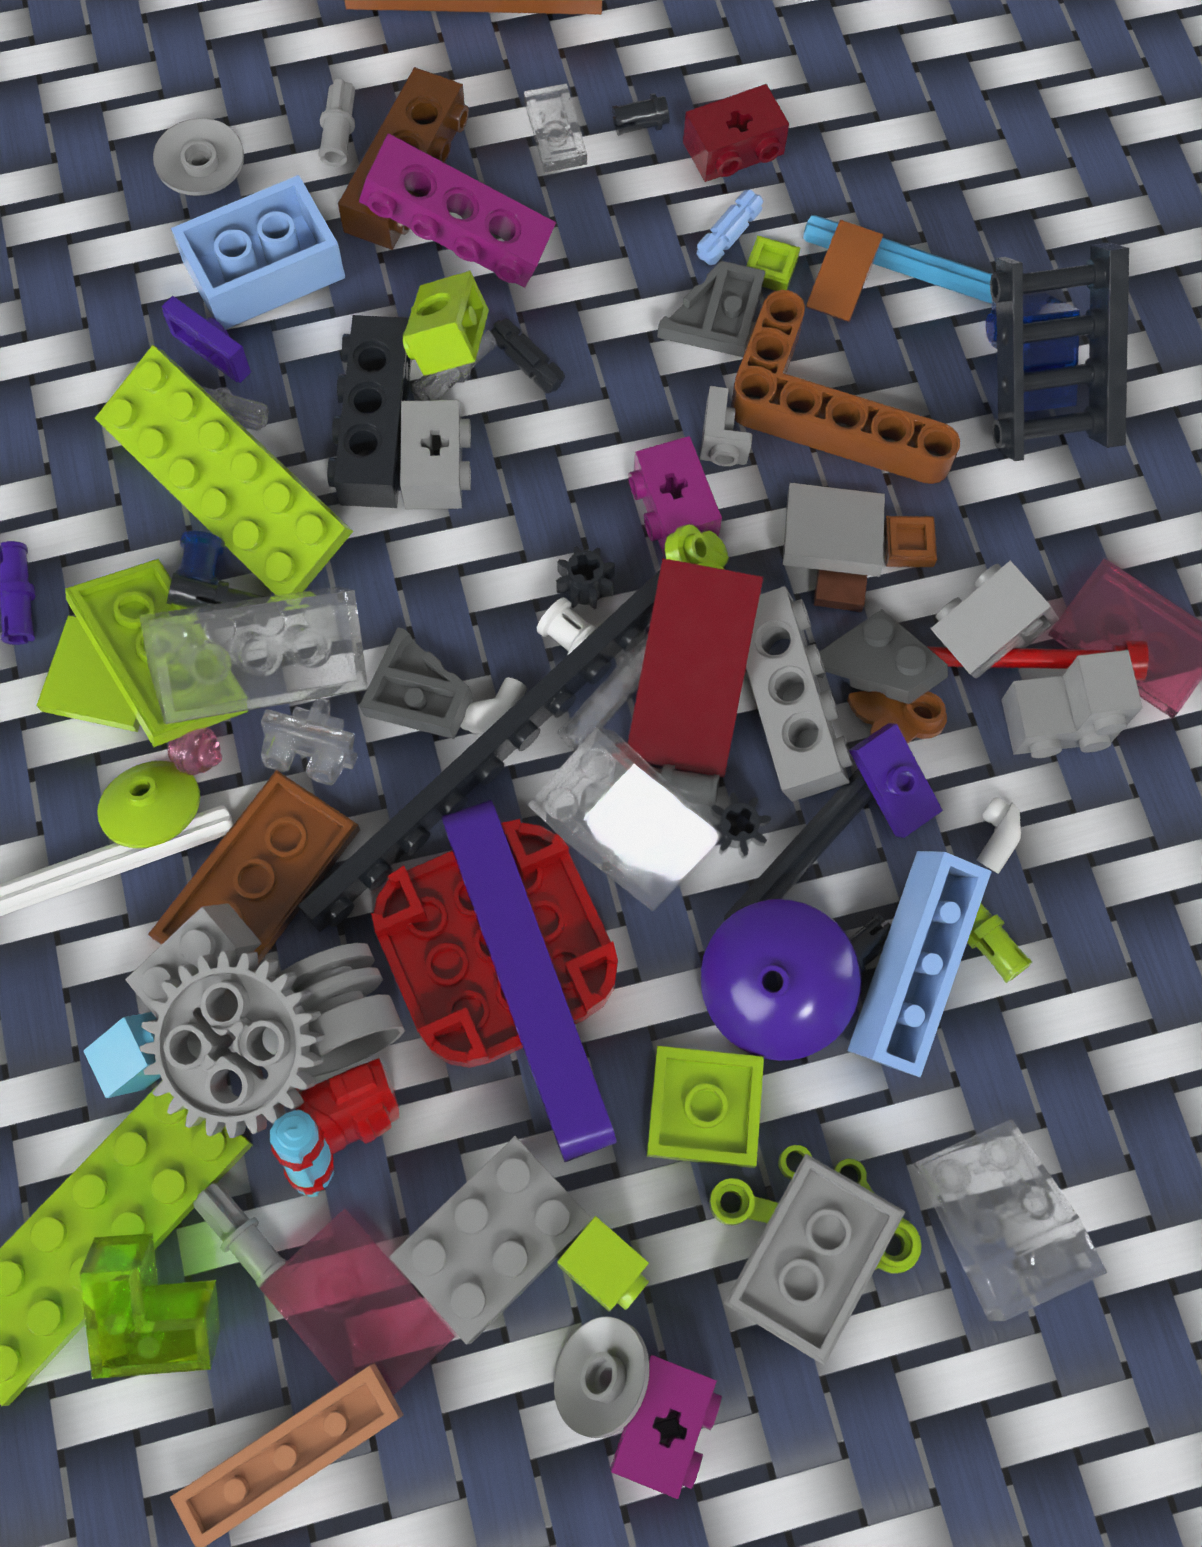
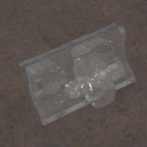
M317 698L310 710L296 706L292 716L266 709L261 720L265 735L261 751L262 761L267 768L285 772L289 771L296 754L310 757L306 767L308 777L316 782L332 786L344 767L354 768L358 758L357 752L353 751L354 733L343 731V719L330 716V701Z

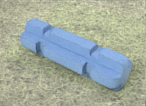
M750 189L740 194L735 200L736 204L731 205L710 229L712 233H707L697 244L698 250L696 254L700 260H704L708 265H714L725 254L723 250H728L749 226L747 221H753L762 211L763 199L760 195L755 194Z

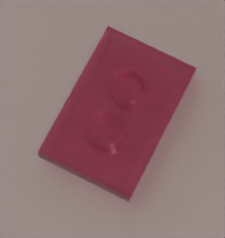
M1105 558L1061 615L1060 620L1055 623L1048 633V636L1068 649L1112 650L1114 645H1122L1124 640L1147 641L1149 653L1148 671L1144 681H1136L1139 695L1172 719L1178 714L1202 680V622Z
M346 1208L285 1262L280 1269L273 1273L260 1287L261 1291L339 1385L375 1363L392 1395L395 1396L456 1337Z

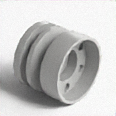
M352 943L340 945L313 954L282 970L275 976L278 978L285 973L295 972L297 977L290 990L293 993L310 990L312 994L301 1006L304 1012L320 1011L321 1013L318 1019L308 1024L309 1031L325 1035L324 1040L310 1045V1052L323 1058L322 1064L305 1069L312 1077L328 1074L366 1059L388 1047L405 1032L389 995L378 994L366 997L378 988L383 981L378 968L371 967L375 959L368 944Z

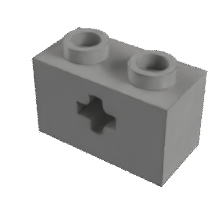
M459 400L401 401L400 487L405 510L462 509V490H471L470 461H462V448H471L470 419H461Z

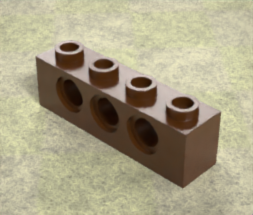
M416 67L413 68L338 202L344 233L393 250L401 234L406 235L409 232L410 228L391 218H383L376 215L368 206L359 202L366 177L388 133L446 163L450 153L451 141L456 132L461 133L464 130L468 120L469 108L464 102L463 84ZM408 191L413 196L421 197L416 192Z

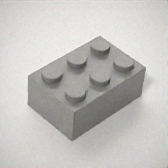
M514 1136L395 1250L389 1258L467 1345L471 1344L576 1240L592 1218L522 1142Z

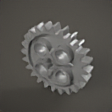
M235 950L220 952L218 961L213 954L202 955L198 957V968L193 964L178 967L181 981L169 979L161 983L164 992L169 997L168 999L158 998L149 1001V1006L159 1014V1018L142 1022L141 1025L146 1031L155 1034L154 1042L140 1046L141 1052L155 1054L156 1059L155 1063L143 1070L144 1075L160 1074L163 1081L155 1088L153 1094L154 1096H159L170 1092L174 1098L169 1104L167 1112L171 1115L186 1108L188 1110L186 1127H194L206 1119V1134L208 1136L222 1132L225 1125L229 1138H235L244 1134L246 1125L250 1132L255 1134L266 1129L267 1120L274 1124L278 1118L286 1113L284 1106L294 1109L303 1104L304 1101L296 1088L306 1090L315 1086L316 1081L305 1069L323 1063L322 1057L310 1052V1045L324 1040L325 1035L309 1031L308 1024L318 1019L321 1013L320 1011L304 1012L301 1006L312 994L310 990L293 993L290 990L297 977L295 972L285 973L278 978L275 977L278 969V960H265L258 967V954L254 951L243 953L239 961ZM227 989L231 990L237 997L238 1009L234 1017L228 1014L223 1006V995ZM199 1007L201 1008L202 1015L206 1019V1021L202 1020L197 1015V1009ZM266 1027L274 1030L278 1036L279 1048L275 1055L268 1052L263 1045L262 1037ZM190 1032L195 1033L201 1042V1054L198 1058L193 1056L188 1050L187 1040ZM229 1033H233L235 1035L236 1039L234 1041L232 1040ZM231 1044L233 1049L236 1051L234 1053H232L229 1049ZM259 1066H263L267 1070V1079L263 1078L262 1070ZM230 1070L237 1073L241 1079L242 1092L239 1097L231 1093L228 1088L227 1074Z

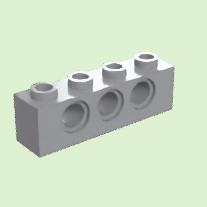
M783 586L761 594L759 597L746 669L781 789L793 802L849 784L846 767L852 766L853 760L845 737L836 738L831 721L838 719L839 714L830 689L823 692L821 690L817 675L824 673L825 669L816 644L810 646L807 644L804 630L810 628L811 623L802 599L794 601L787 588ZM781 639L791 640L788 649L780 655L769 654L770 648L776 641ZM796 683L804 684V691L799 698L793 701L783 700L784 691L790 685ZM807 729L818 730V738L814 744L806 748L796 747V740L803 731Z

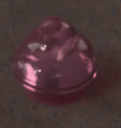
M208 727L190 731L180 738L169 741L168 757L176 765L177 769L189 775L201 774L209 771L222 761L223 756L216 734Z

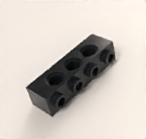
M353 315L351 333L343 334L342 360L347 363L346 374H339L337 380L338 403H343L341 416H334L332 424L333 443L338 445L337 457L329 458L327 468L329 487H335L341 506L397 508L401 474V401H408L412 363L403 345V333L406 330L409 318ZM381 368V369L378 370V371L369 372V370H371V369ZM367 409H378L372 413H362ZM363 450L374 451L371 454L365 456L357 455L359 452Z

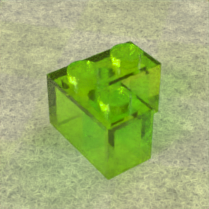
M153 1233L94 1237L79 1273L92 1379L211 1370L220 1334L216 1280L158 1285Z

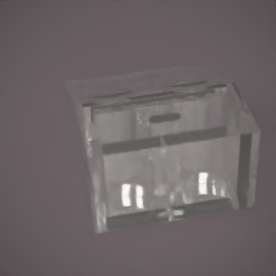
M1012 1119L914 1163L989 1321H1006L1107 1273L1080 1217Z

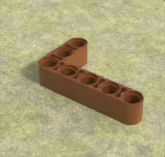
M778 290L769 294L763 303L735 378L731 408H735V421L747 428L922 483L934 484L944 480L949 474L960 449V438L954 428L936 420L786 374L799 340L805 305L798 294L789 290ZM762 357H768L773 360H765ZM747 395H756L760 398L752 399L747 397ZM791 409H800L805 413H796ZM836 423H845L850 427H841ZM882 437H890L896 442L886 441ZM928 451H935L941 456H934Z

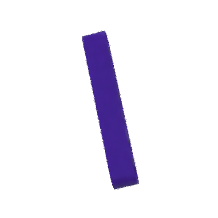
M488 800L442 816L446 834L564 1162L617 1143L609 1115L492 801Z

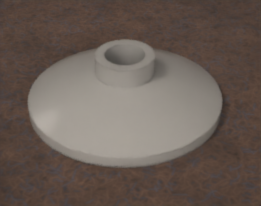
M194 118L173 125L161 135L154 148L153 163L161 181L172 190L186 195H207L225 188L235 180L244 163V150L239 136L228 125L214 119Z
M599 1317L590 1320L578 1328L565 1344L555 1370L554 1396L560 1416L574 1432L590 1438L611 1436L624 1428L637 1413L644 1399L649 1380L648 1353L645 1343L637 1330L623 1320L614 1317Z

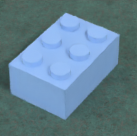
M299 175L171 228L182 261L212 318L218 321L225 330L345 278L338 243Z

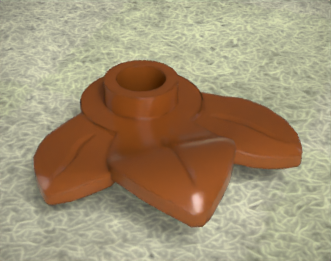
M877 691L853 692L847 698L855 716L863 722L872 725L870 735L886 724L893 723L898 725L907 744L916 737L929 739L938 736L943 731L947 722L944 702L939 696L929 691L910 704L887 698L883 693Z

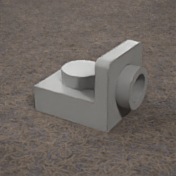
M710 386L705 408L700 460L712 461L719 466L747 464L752 444V434L733 431L735 408L727 407L729 388Z

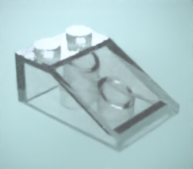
M597 727L528 804L566 843L651 911L656 910L723 836L616 732Z

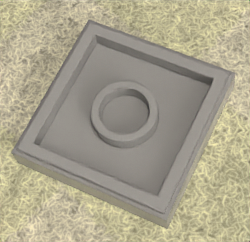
M790 483L787 494L782 565L880 577L883 567L885 494Z

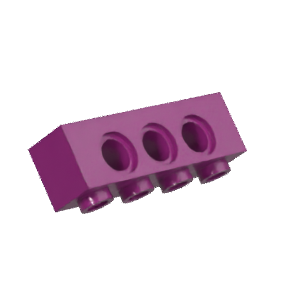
M389 133L366 177L359 199L360 203L368 206L376 215L383 218H391L410 228L418 237L425 240H433L452 250L459 258L468 262H475L495 272L501 280L508 283H516L523 288L526 287L533 275L556 224L555 221ZM408 191L416 192L421 197L413 196ZM449 212L458 214L462 219L453 217ZM491 234L498 235L504 241L495 239Z

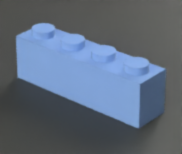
M917 851L847 1051L921 1078L992 871L947 852Z

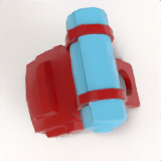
M380 1058L351 1068L302 1092L296 1088L304 1101L303 1104L296 1107V1110L285 1113L273 1124L270 1130L271 1151L278 1162L283 1165L285 1178L298 1193L308 1197L318 1196L319 1191L324 1190L328 1186L334 1175L333 1154L359 1139L365 1144L374 1141L377 1137L390 1130L392 1127L391 1123L399 1119V1105L395 1092Z

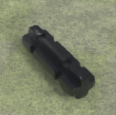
M505 318L502 321L498 320L495 322L493 329L489 333L490 340L501 350L505 347L504 353L530 379L535 376L534 383L545 393L549 394L552 391H557L565 379L564 372L554 362L548 364L549 358L524 333L519 336L520 330L509 319Z

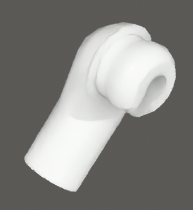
M505 678L494 699L474 701L468 706L460 727L464 730H469L473 734L486 732L525 695L527 687L516 679Z
M993 798L983 813V819L995 826L994 833L980 853L977 861L999 874L1021 839L1020 810L1013 803L1008 805L1001 798Z

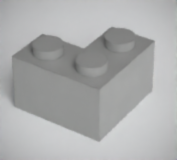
M1011 560L1003 567L995 564L981 574L975 581V585L978 588L963 601L957 597L946 604L935 616L939 622L930 628L968 673L976 679L1015 646L1017 648H1026L1060 620L1051 605Z
M1129 650L1079 655L1064 675L1013 681L1001 699L1013 755L1031 753L1033 758L1054 756L1060 753L1062 749L1080 747L1081 752L1086 753L1106 749L1111 746V742L1121 731L1127 728L1129 722L1143 708Z
M228 903L202 906L125 980L158 1019L159 1014L149 1006V1001L158 998H169L164 992L161 983L169 979L181 981L178 972L179 966L193 964L198 968L199 956L213 954L218 961L220 952L235 950L239 961L243 953L254 951L262 943ZM227 989L223 995L222 1002L226 1012L234 1017L238 1009V1001L235 994ZM199 1007L197 1009V1015L202 1020L206 1021V1019L202 1015L201 1008ZM190 1032L187 1040L188 1050L193 1056L198 1058L201 1054V1042L195 1033ZM229 1033L232 1040L234 1041L236 1039L235 1035L233 1033Z

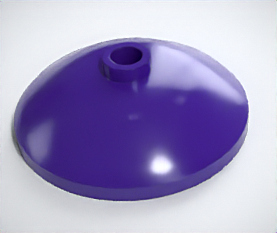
M785 899L765 900L738 910L716 930L703 957L701 990L706 1009L712 1021L731 1043L749 1054L762 1056L764 1059L778 1061L794 1060L810 1056L822 1050L837 1039L845 1030L858 1005L861 991V971L856 951L850 939L830 916L811 905L799 901ZM770 971H777L783 977V986L779 991H772L766 985L765 978Z

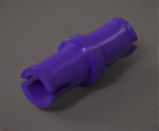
M17 541L2 542L0 545L1 640L6 644L12 645L27 644L28 641L35 640L31 601L35 599L36 595L34 585L29 583L28 547L26 544Z

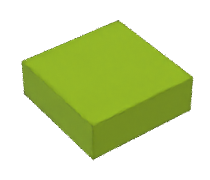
M757 235L746 266L765 270L762 287L775 291L787 290L801 248Z

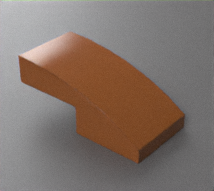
M840 220L806 307L850 323L884 235Z

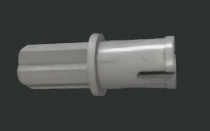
M342 78L335 79L334 84L329 86L326 110L320 116V125L323 128L318 156L321 157L320 160L323 163L332 167L346 164L349 135L355 129V119L352 117L355 88L352 83L345 82Z
M214 1183L208 1186L197 1196L193 1203L194 1208L223 1241L220 1247L221 1250L225 1253L231 1251L256 1281V1285L259 1288L268 1284L286 1267L288 1262L278 1254L257 1229L259 1224L257 1218L249 1219L220 1184Z

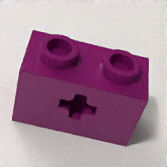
M690 436L635 451L634 471L628 473L630 488L635 500L643 499L647 513H644L647 534L651 541L658 540L663 555L666 556L665 542L668 535L674 533L678 527L683 525H694L700 532L712 531L719 537L722 517Z
M649 1354V1380L644 1399L635 1416L623 1428L610 1470L611 1473L678 1499L682 1486L690 1489L694 1486L703 1458V1454L694 1449L701 1428L712 1429L719 1411L722 1395L713 1392L717 1380ZM671 1408L678 1411L676 1421L684 1429L680 1437L671 1435L666 1445L659 1442L661 1433L653 1426V1422L656 1416L666 1418Z

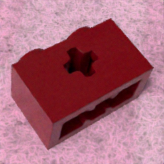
M764 84L686 111L683 143L704 182L719 177L731 176L738 170L761 162L767 163L783 155L786 147L789 122L768 85Z

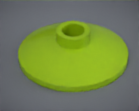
M169 761L142 763L124 771L107 786L98 804V821L107 837L121 846L128 848L157 846L176 837L191 823L199 808L200 789L191 772L179 764Z

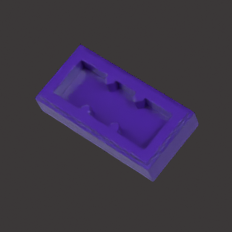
M174 296L170 297L161 306L171 334L235 382L241 383L251 373L243 347L229 337L225 328L212 317L204 319Z
M886 724L849 749L853 760L895 837L905 838L943 811L897 724Z

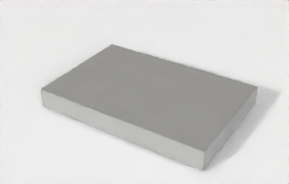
M805 1154L724 1304L825 1366L906 1211Z

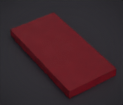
M662 558L625 759L661 766L670 764L675 765L676 769L725 777L763 582L762 576Z

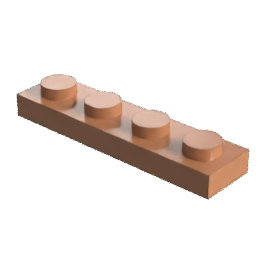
M374 1363L172 1495L170 1499L195 1547H205L404 1414Z

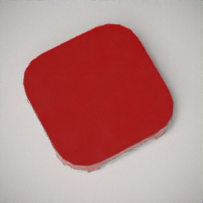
M520 819L501 823L502 829L573 1021L577 1024L603 1008L614 991L618 967L614 942L610 941L569 854V847L559 833L554 834L540 825L521 823ZM453 851L408 870L403 865L388 875L387 883L377 896L374 913H371L374 929L416 1029L431 1053L449 1065L471 1068L491 1063L522 1049V1043Z

